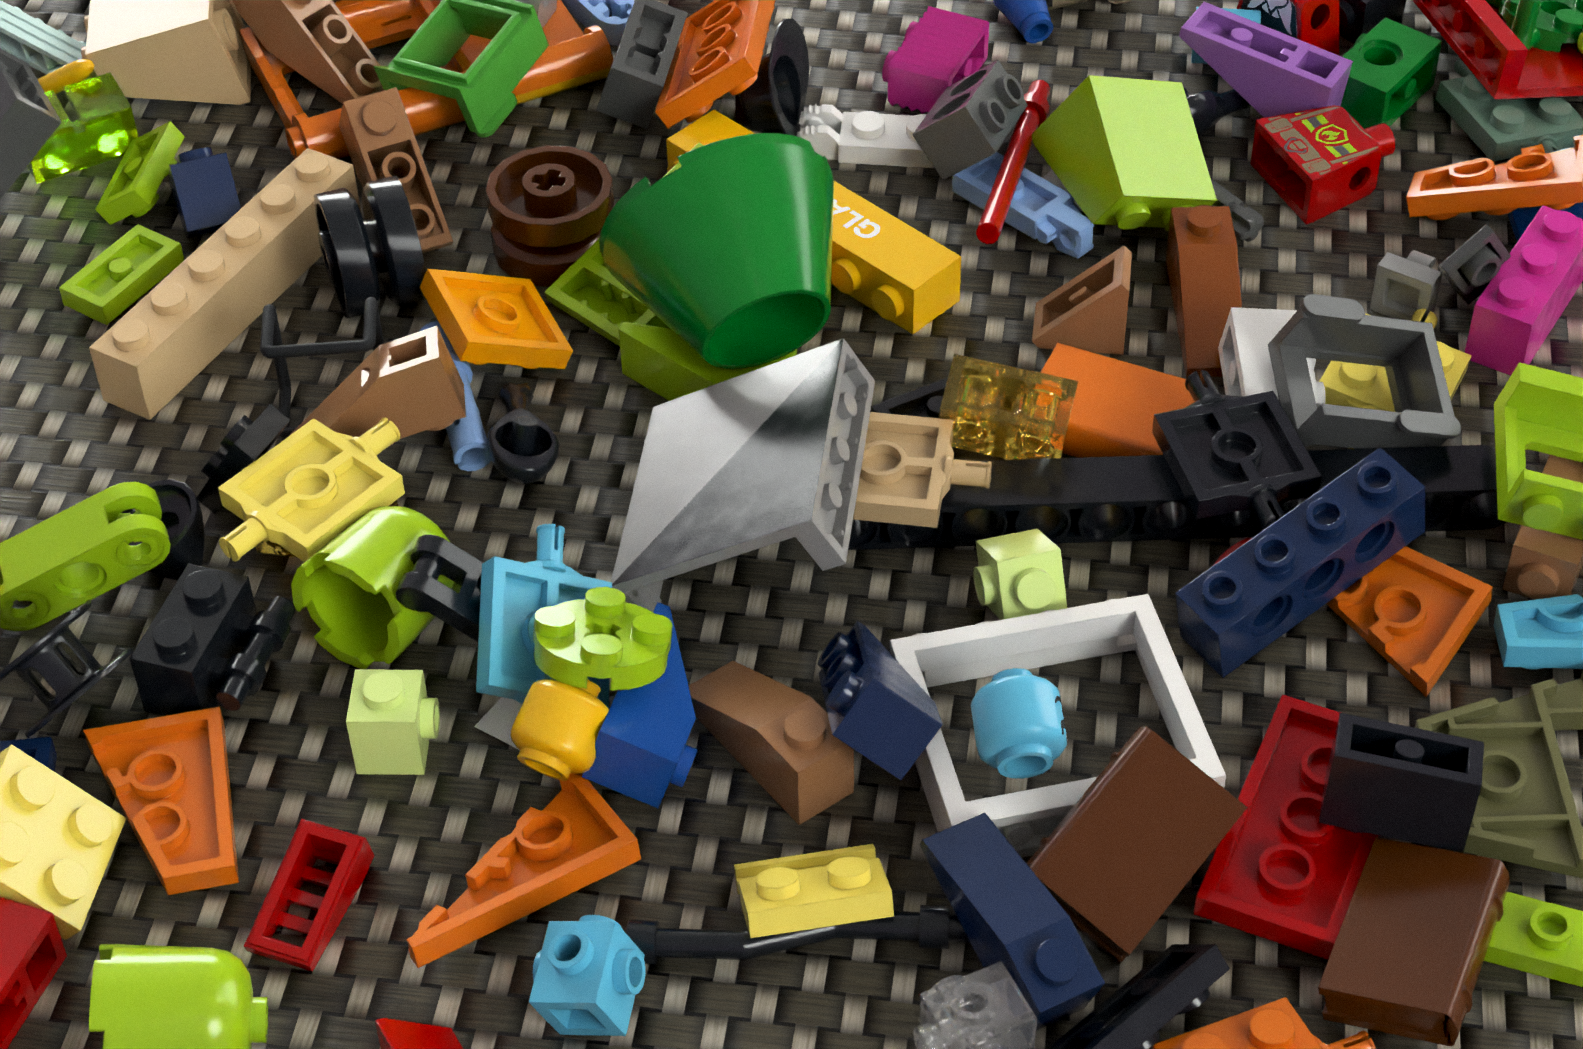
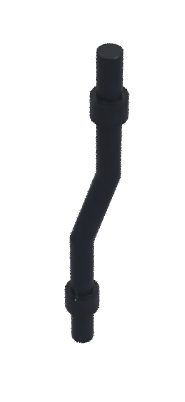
M920 905V912L894 911V917L751 939L748 929L739 931L660 928L659 922L654 920H628L627 927H622L624 932L644 953L645 964L653 965L657 964L658 957L748 960L834 938L919 941V948L949 949V942L971 943L956 914L950 913L949 905Z

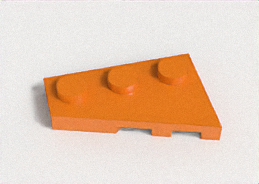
M1583 135L1573 137V148L1545 153L1542 144L1521 148L1520 155L1502 164L1494 165V161L1481 157L1415 172L1406 196L1409 217L1427 216L1431 220H1446L1457 216L1459 213L1484 211L1488 215H1504L1513 212L1517 208L1544 205L1555 210H1562L1573 206L1575 203H1582Z
M220 706L83 730L89 750L167 895L239 883L225 725Z

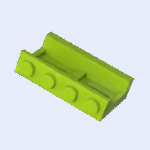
M1519 362L1494 402L1498 520L1583 540V483L1527 470L1525 450H1533L1583 463V378Z

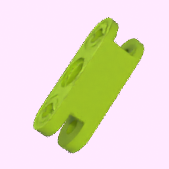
M122 482L113 485L1 542L0 628L10 631H26L39 627L162 563L170 553L171 543L167 529L161 521L162 509L155 490L147 484L139 482ZM128 509H135V511H136V512L133 513V514H131L130 512H129V513H121V512H123V511H125V510H128ZM132 542H142L138 545H129ZM15 600L19 602H32L30 606L16 609L12 607Z

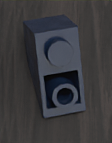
M211 147L183 152L178 155L179 163L170 165L169 184L186 238L188 239L216 232L241 209L226 152L213 155Z

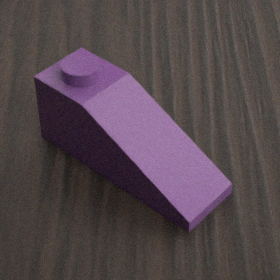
M1203 2L1181 27L1179 37L1264 118L1332 105L1341 106L1353 63L1349 59L1206 2Z

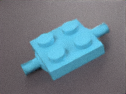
M542 524L536 528V561L523 563L494 556L482 564L476 692L514 699L523 704L531 685L535 681L553 679L540 670L535 663L533 630L536 611L542 607L555 606L571 600L585 599V593L592 588H612V582L583 576L571 567L563 564L565 528L561 525L556 527V524ZM588 677L590 681L601 688L597 698L609 708L610 678L598 679Z

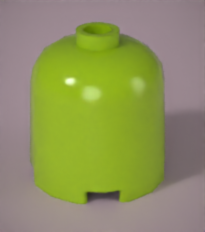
M379 506L357 519L297 568L291 583L293 604L298 612L307 607L311 618L321 629L314 636V639L320 646L338 660L359 669H367L373 662L390 664L401 655L435 616L429 612H418L403 606L397 600L395 593L404 573L411 572L414 567L411 561V554L420 536L436 535L450 542L438 525L422 513L407 507ZM439 575L437 581L452 589L454 581L444 575Z
M100 944V960H95L93 966L89 1032H104L102 1049H252V1043H267L268 997H253L249 971L242 960L229 951L205 947Z

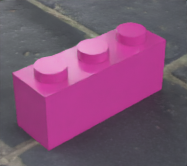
M1542 205L1509 253L1511 257L1501 265L1499 272L1479 297L1474 306L1465 353L1472 355L1470 361L1510 376L1519 362L1530 364L1583 282V219L1576 217L1570 212L1555 210Z

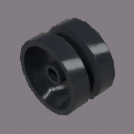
M397 176L365 183L362 191L364 221L354 196L346 188L314 195V207L319 229L318 238L324 265L345 318L363 315L365 300L368 297L375 298L379 306L380 289L377 274H379L388 298L396 306L426 299L420 289L426 273L422 249L408 199Z

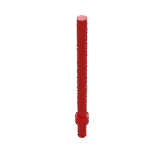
M1044 80L1033 81L1029 86L1028 92L1024 94V100L1028 105L1015 124L976 230L977 238L982 243L993 244L999 239L1033 142L1031 134L1047 119L1049 113V103L1047 100L1050 94V86Z

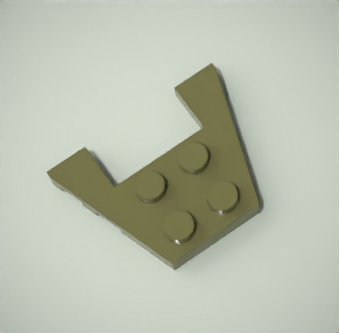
M1583 671L1581 678L1558 685L1553 678L1533 684L1529 694L1499 703L1493 696L1416 720L1415 728L1484 742L1482 787L1464 852L1583 878V827L1580 823L1555 734L1557 730H1583Z

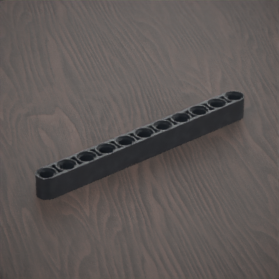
M1485 445L1382 448L1425 486V532L1486 530L1506 523V521L1498 520L1495 448ZM1378 448L1307 451L1322 476L1320 489H1322ZM1164 455L987 460L981 462L992 461L990 488L951 484L950 490L942 499L937 528L853 520L848 550L976 546L977 540L1037 528L1053 543L1254 537L1262 531V527L1254 512L1249 509L1196 519ZM1309 497L1279 502V505L1284 514H1287Z

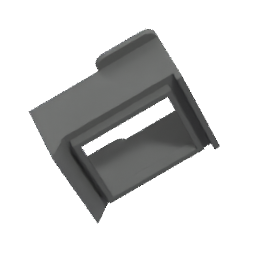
M1308 294L1302 299L1301 307L1268 344L1279 402L1305 447L1313 444L1355 449L1441 446L1447 439H1454L1461 432V424L1454 416L1432 323L1365 315L1363 306L1354 299ZM1306 358L1385 367L1395 412L1323 403L1317 408Z

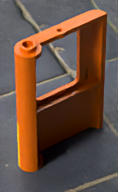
M341 0L334 3L367 48L372 49L412 37L439 5L440 0ZM557 0L556 11L542 28L549 46L511 93L515 94L518 105L607 78L613 63V55L603 30L598 25L586 27L582 31L563 2ZM250 27L240 29L241 41L250 65L286 128V140L293 158L296 159L307 148L337 159L350 156L339 127L342 108L308 117L284 78L286 74L295 70L269 53ZM470 34L469 38L445 66L439 68L464 74L490 43L491 39ZM411 87L398 91L414 136L465 121L456 99Z

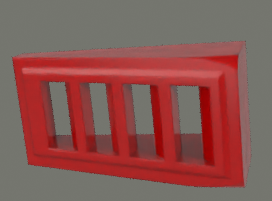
M301 819L244 944L245 949L248 952L313 972L361 887L375 855L367 839ZM317 859L338 866L333 874L313 868V865ZM304 881L327 887L328 889L325 896L322 897L302 891L300 888ZM291 903L318 911L314 921L286 912ZM278 926L307 934L302 947L272 938Z

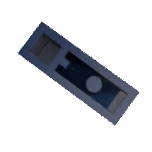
M982 813L921 840L919 845L1020 1038L1083 1010L1105 982L1070 916L987 814Z

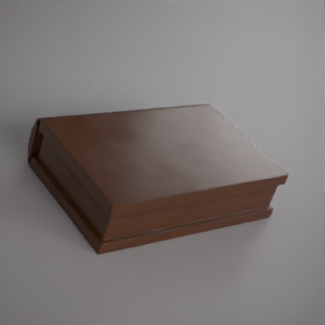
M1147 726L1139 727L1119 752L1112 753L1109 757L1110 763L1049 837L1041 839L1039 849L1026 863L1070 916L1074 926L1119 964L1126 956L1128 957L1248 808Z
M1375 837L1318 986L1319 994L1325 996L1326 1002L1322 1012L1323 1019L1445 1046H1454L1465 1014L1469 1013L1472 1008V993L1496 922L1501 920L1504 913L1503 902L1510 884L1509 872L1504 863L1498 859Z

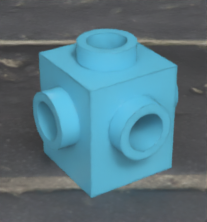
M584 915L580 917L579 921H549L543 947L537 953L533 963L534 983L529 1003L560 1035L626 1036L635 995L642 990L645 982V955L624 932L621 925L608 917Z

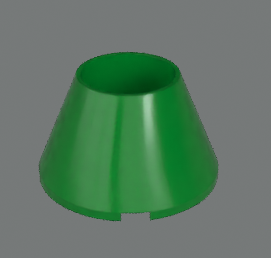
M759 133L727 138L701 146L678 156L681 168L664 176L651 185L649 179L645 176L629 189L612 208L603 224L599 239L600 252L607 269L612 276L709 364L723 369H742L774 361L803 346L827 322L831 312L834 178L825 155L822 157L816 153L810 141L787 134Z

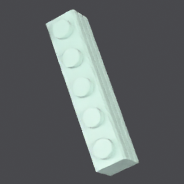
M0 0L1 49L27 62L30 66L46 75L70 62L82 59L81 48L86 46L85 42L77 41L66 35L62 30H56L45 24L41 19L34 18L24 13L20 8L13 7ZM90 76L71 87L91 99L105 90L98 77L92 78Z

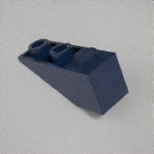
M856 621L847 635L838 632L833 636L818 660V666L822 668L819 672L831 732L833 736L902 780L943 723L936 703L870 630L859 621Z

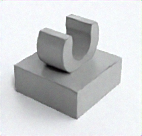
M1413 250L1407 259L1387 252L1377 265L1370 310L1395 319L1411 320L1416 310L1424 308L1426 309L1422 321L1424 322L1429 312L1432 311L1434 313L1442 276L1441 271L1432 268L1436 258Z

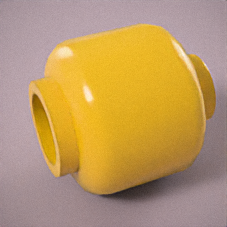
M553 679L535 681L531 685L511 729V740L520 750L517 759L527 767L543 775L562 781H567L570 773H585L589 771L596 759L595 741L609 711V708L597 698L601 688L589 679L587 680V689L574 687Z

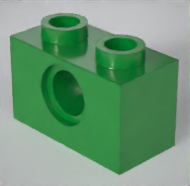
M1385 17L1369 33L1361 34L1353 47L1342 56L1353 61L1340 107H1343L1363 128L1380 123H1385L1390 127L1434 85L1442 40Z

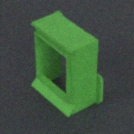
M442 0L388 66L373 67L384 90L397 87L399 91L411 87L456 99L469 130L475 132L478 137L485 138L495 133L517 105L516 96L511 92L549 44L534 6L514 0ZM470 34L491 39L490 43L464 74L439 68L445 66L469 38Z

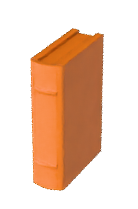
M1057 343L1019 409L1016 437L1017 440L1077 458L1163 455L1152 433L1154 414L1183 409L1193 404L1194 400L1185 387L1186 379Z

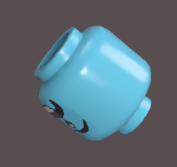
M1013 668L995 674L991 682L980 688L971 701L978 755L982 761L992 768L998 769V772L1005 777L1023 779L1043 774L1052 767L1053 761L1062 754L1067 746L1068 740L1058 688L1047 679L1035 676L1026 669Z

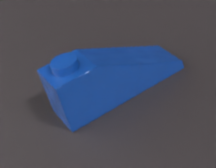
M657 602L653 613L667 617L673 625L671 649L668 654L666 670L660 678L647 685L617 691L595 741L596 759L590 770L582 774V777L657 809L661 804L669 783L681 788L683 787L698 749L686 745L696 716L671 609L669 606Z

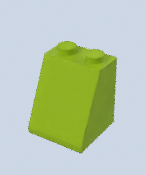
M1088 75L1031 134L1034 146L1092 224L1117 225L1118 228L1123 230L1138 227H1161L1169 231L1171 208L1195 207L1199 205L1211 206L1217 201L1182 82Z

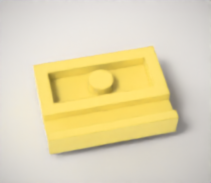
M874 844L734 864L737 893L740 894L741 907L750 939L894 917L892 889L880 859L876 858Z

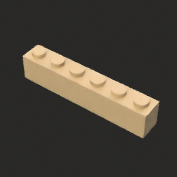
M307 148L95 341L89 349L103 401L148 420H151L263 313L265 305L272 304L322 256L314 207L315 194L346 188L354 196L361 212L353 164Z

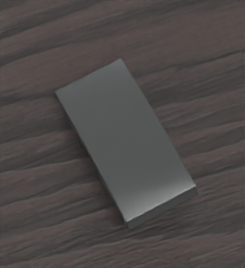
M1485 224L1438 266L1452 288L1469 305L1479 295H1482L1490 281L1499 272L1501 265L1511 255L1495 232Z

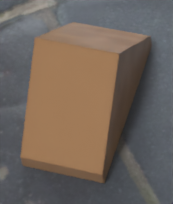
M1122 246L1036 302L1032 342L1040 349L1054 350L1056 344L1061 343L1094 353L1123 355L1132 252L1126 246Z

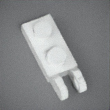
M817 104L814 106L809 105L807 108L804 107V111H801L799 119L800 132H797V137L810 141L814 151L822 157L825 155L828 160H838V163L934 168L912 135L927 114L912 116L879 114L873 111H863L860 113L843 112L842 114L833 105L822 104L821 106H817Z

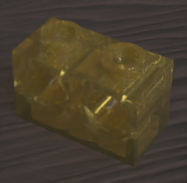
M954 354L940 407L939 419L953 420L951 447L1008 460L1062 458L1078 381Z

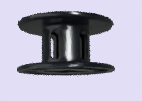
M90 600L0 671V681L11 672H16L48 709V713L26 731L25 736L27 738H30L134 652L132 648H128L105 666H101L72 633L69 625L92 606ZM61 642L66 643L85 664L86 671L80 669L61 646ZM31 667L41 674L54 689L56 695L49 693L32 673Z

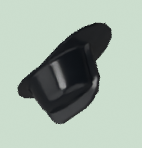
M793 18L783 19L778 24L773 37L771 52L761 58L756 81L745 91L735 95L736 123L750 131L759 133L783 132L793 136H797V132H800L799 119L801 111L804 110L809 80V55L805 36L800 25Z

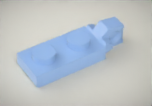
M996 152L953 175L952 192L984 210L1004 156ZM1023 168L1005 222L1031 238H1037L1041 243L1047 244L1052 241L1058 251L1077 259L1093 249V227L1095 224H1092L1086 216L1082 215V212L1074 205V198L1071 194L1028 169Z

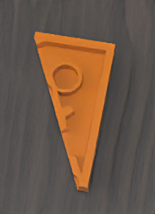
M570 773L567 781L560 780L561 791L542 811L530 807L517 820L516 827L512 833L500 838L465 874L468 884L465 892L448 909L436 904L419 922L417 931L407 939L410 957L417 968L642 860L638 839L588 779L582 777L583 773Z

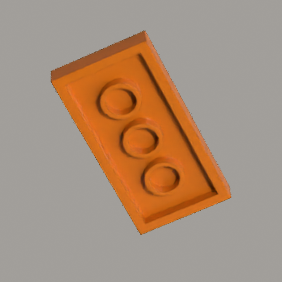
M714 0L686 18L655 113L668 129L683 119L688 123L699 119L709 111L714 100L728 92L731 95H737L745 91L756 81L775 0Z

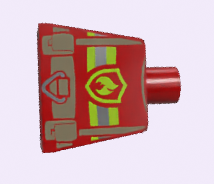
M1336 105L1287 113L1256 120L1250 164L1305 224H1309L1370 195L1376 188L1381 158L1392 155L1395 151V138L1387 124L1380 123L1363 128L1343 107Z

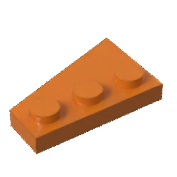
M1405 546L1326 604L1427 697L1490 604L1493 586Z

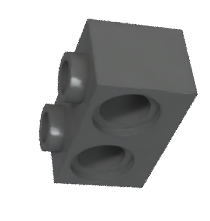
M656 0L634 1L596 111L645 129L648 128L664 87L688 14L687 12Z
M999 60L948 86L912 135L942 180L995 154L1028 104L1024 100V93L1018 80L1011 74H1007Z

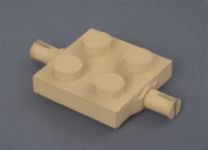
M870 412L853 520L937 528L942 499L950 490L951 484L989 489L992 461L981 462L954 459V452L951 447L953 420Z

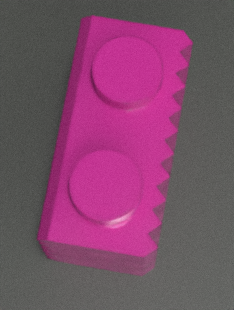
M928 6L927 12H924L919 22L912 21L909 24L902 46L898 47V51L891 50L885 59L882 78L884 82H888V102L892 106L898 103L902 109L906 106L911 111L918 109L921 114L929 112L948 86L978 71L988 58L989 22Z

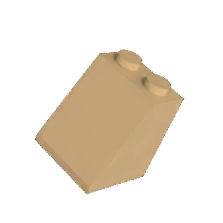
M90 0L89 15L84 17L87 40L86 46L81 48L82 59L91 60L95 65L90 77H98L108 96L242 105L251 101V65L246 56L239 33L240 29L246 27L232 0Z

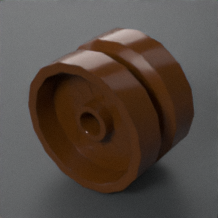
M547 145L522 150L502 160L490 173L486 186L488 213L492 220L491 237L493 252L498 266L511 277L531 279L534 286L550 287L600 238L603 224L614 205L613 181L606 164L592 153L574 147Z

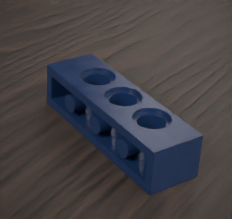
M1381 447L1178 590L1175 595L1180 636L1224 678L1425 532V486Z

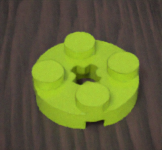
M610 587L592 588L585 593V599L571 600L555 606L542 607L536 611L533 630L535 663L549 677L574 687L587 689L588 677L598 679L611 678L610 690H629L642 687L657 680L664 674L667 667L668 654L671 649L673 625L671 620L663 615L655 614L641 606L627 603L625 594L618 589Z

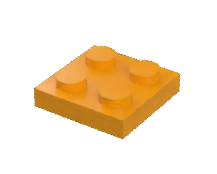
M427 268L420 289L460 361H467L475 365L487 363L517 365L527 369H537L539 367L566 368L573 349L531 279Z

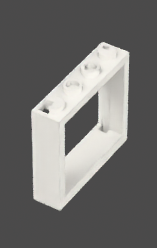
M1149 594L1109 599L1104 602L1059 610H1046L1037 614L998 621H985L975 625L931 633H918L890 640V654L929 697L927 687L993 676L1007 669L1020 668L1027 670L1135 650L1176 750L1223 788L1225 787L1226 774ZM941 728L915 761L938 832L986 813L1021 857L1035 854L1040 847L1039 842L1041 839L1049 837L1097 778H1088L965 801Z

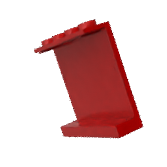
M1412 0L1494 99L1583 96V54L1577 52V43H1562L1560 52L1546 51L1534 47L1528 51L1527 47L1507 26L1504 18H1500L1498 15L1499 9L1490 6L1486 0Z

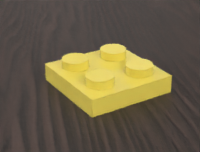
M12 744L0 752V897L53 913L61 938L67 940L80 932L126 817Z

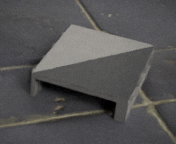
M844 338L653 407L611 579L612 588L622 591L626 596L627 603L641 606L653 612L657 602L661 603L662 601L660 594L664 579L793 537L798 539L822 571L846 564L875 380Z

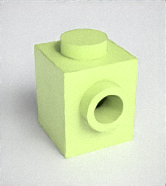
M1038 528L976 541L979 565L973 571L976 594L982 606L987 605L1000 620L1037 614L1046 610L1067 608L1061 549Z
M355 669L346 725L356 774L424 775L429 740L437 739L439 733L440 709L438 698L427 696L423 670Z

